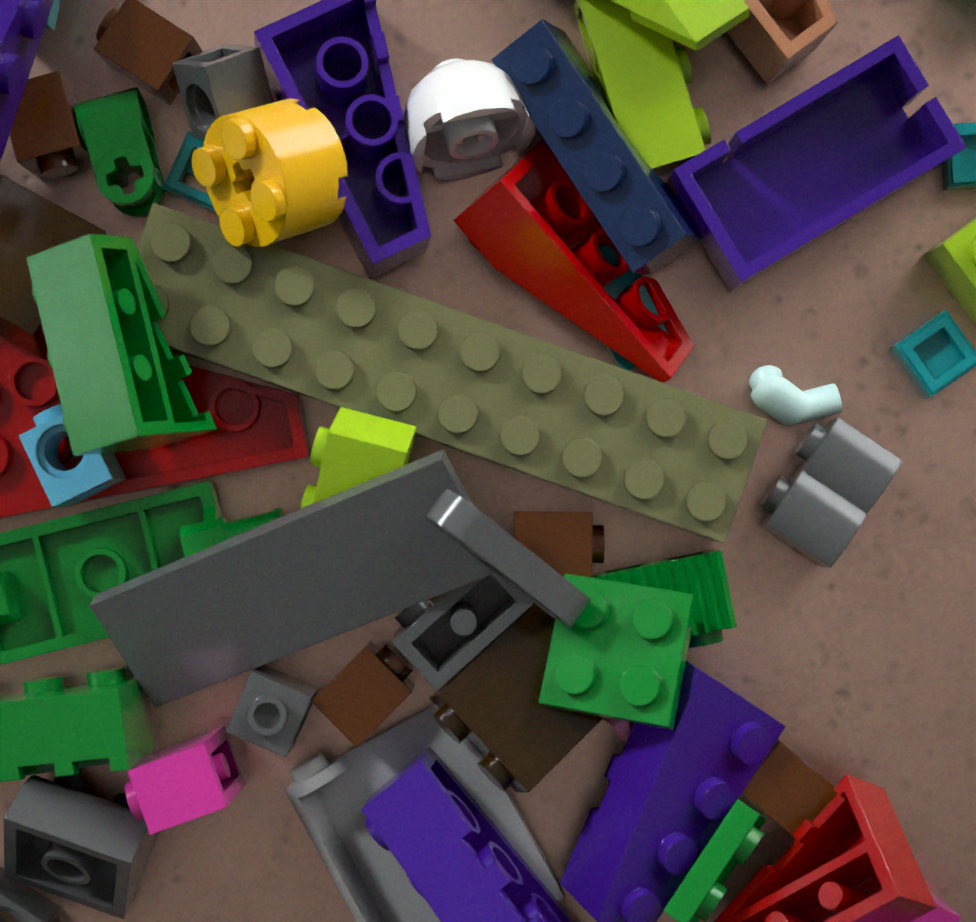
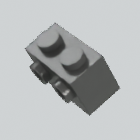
M494 573L401 610L395 617L401 627L394 632L392 643L433 688L438 691L534 603Z

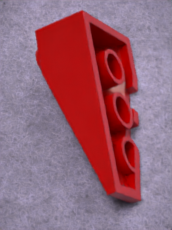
M544 138L453 220L468 237L470 243L485 256L496 270L657 381L665 383L670 380L695 347L657 280L651 277H641L626 287L616 299L611 297L604 289L628 272L630 268ZM598 245L609 246L615 251L617 255L615 267L603 258ZM645 286L658 315L649 311L642 302L640 287ZM663 323L667 332H665L658 326Z

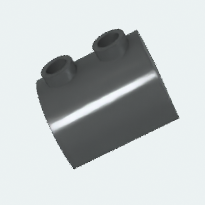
M76 774L54 777L53 781L37 775L30 776L18 791L4 817V877L125 919L145 871L156 833L150 835L145 820L137 821L134 818L125 793L117 794L113 802L90 795L91 786L85 779Z

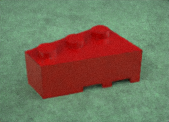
M846 774L834 787L837 795L813 821L805 820L792 834L796 838L793 844L773 866L765 864L714 922H911L937 907L885 789Z

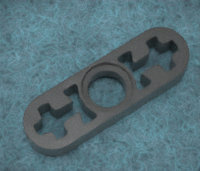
M445 489L425 516L441 532L528 600L565 626L571 628L590 602V599L582 591L478 508L451 490Z

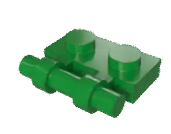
M737 799L663 911L678 922H699L700 919L706 922L725 895L727 888L723 884L737 863L743 867L763 837L764 833L760 831V828L766 821V818Z

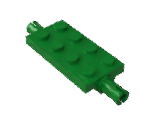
M206 481L0 533V665L110 638L89 606L96 594L285 516L282 508H275L274 511L227 522L226 518L221 515L214 482Z

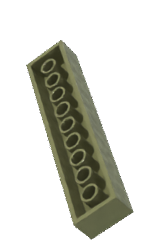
M154 202L152 203L137 245V250L167 315L157 320L170 349L337 408L344 407L417 426L416 436L709 540L721 543L726 542L768 422L767 419L272 244L263 247H254L247 244L239 247L232 246L224 238L219 225Z

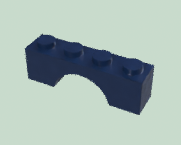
M542 19L491 59L495 66L510 76L522 97L530 119L633 273L653 275L703 239V236L670 187L649 167L615 121L601 96L598 80L565 31Z

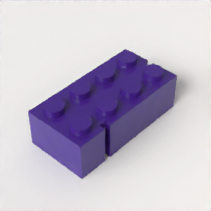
M899 35L740 129L734 134L728 144L724 139L672 171L666 184L670 187L703 236L700 242L730 291L945 164L966 148L965 143L937 97L926 102L909 118L903 110L929 84ZM729 155L730 159L723 162L725 158Z

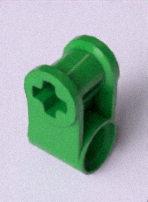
M133 87L76 103L74 108L77 124L90 156L96 184L100 192L124 215L133 218L147 217L153 202L159 205L163 204L166 191L163 189L165 182L154 146L155 137L152 123L139 88ZM137 173L140 178L134 181L135 192L126 194L123 188L129 185L128 175Z

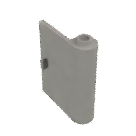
M435 704L330 761H327L323 753H319L289 771L294 782L284 788V791L355 921L441 922L426 900L414 889L406 872L391 851L383 849L372 838L365 825L367 817L361 810L375 791L429 747L441 759L557 901L564 899L565 893L508 789L505 792L501 791L481 771L477 763L483 756L466 738L459 744L439 726L433 717V714L439 710Z

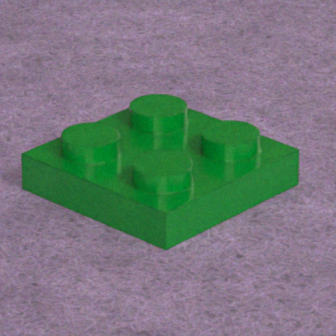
M565 573L564 578L582 591L590 599V602L571 628L555 619L538 703L545 707L673 730L697 604L695 595Z

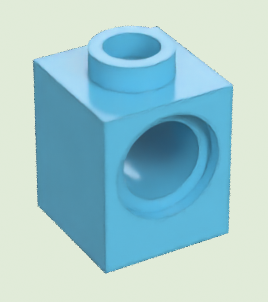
M61 404L34 416L33 420L36 427L18 435L52 507H70L126 480L114 452L83 455L80 464L71 470L66 469L61 464L58 458V448L61 441L68 436L63 424Z

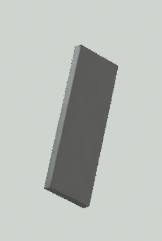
M443 449L100 592L94 596L89 606L156 708L494 574V572L425 518L445 489L451 490L472 504Z

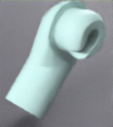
M771 365L757 368L750 376L749 384L752 389L751 398L758 409L780 424L793 426L842 413L841 397L834 383L802 391L783 378V373L779 368Z

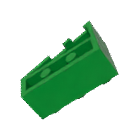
M87 234L26 258L32 280V294L38 306L48 347V361L54 373L63 410V424L69 436L73 456L153 449L217 430L209 411L198 414L183 378L192 374L185 355L173 357L157 320L167 315L132 237Z
M125 667L108 668L86 673L88 682L86 684L63 686L62 676H51L24 681V692L0 695V782L21 780L26 775L55 772V777L75 775L79 773V768L110 764L111 772L130 770L154 752L156 748L149 698L136 677L127 678Z

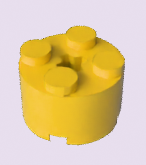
M289 98L223 115L216 119L209 127L203 147L194 150L191 160L193 173L197 181L206 187L211 203L220 218L222 234L232 246L239 247L247 244L254 247H263L330 225L342 213L346 196L338 199V179L348 176L347 161L335 129L326 116L318 109L311 108L305 110L297 104L300 100Z

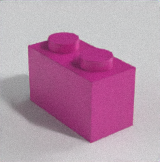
M224 725L152 752L127 771L130 782L125 784V794L134 818L137 821L144 819L149 834L152 835L226 808L246 783Z

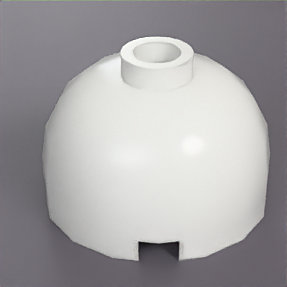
M454 58L438 64L433 71L429 72L412 89L403 115L410 153L413 155L416 170L422 173L423 166L431 167L435 179L441 180L466 179L491 172L503 166L500 154L508 151L514 145H516L518 154H521L528 148L535 135L534 123L530 119L522 97L510 76L494 64L478 60Z

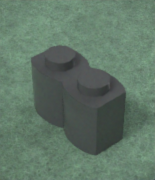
M839 417L830 420L825 427L816 422L808 430L794 453L802 459L795 473L789 480L780 475L770 486L759 504V507L767 511L760 525L821 567H832L902 463V460Z

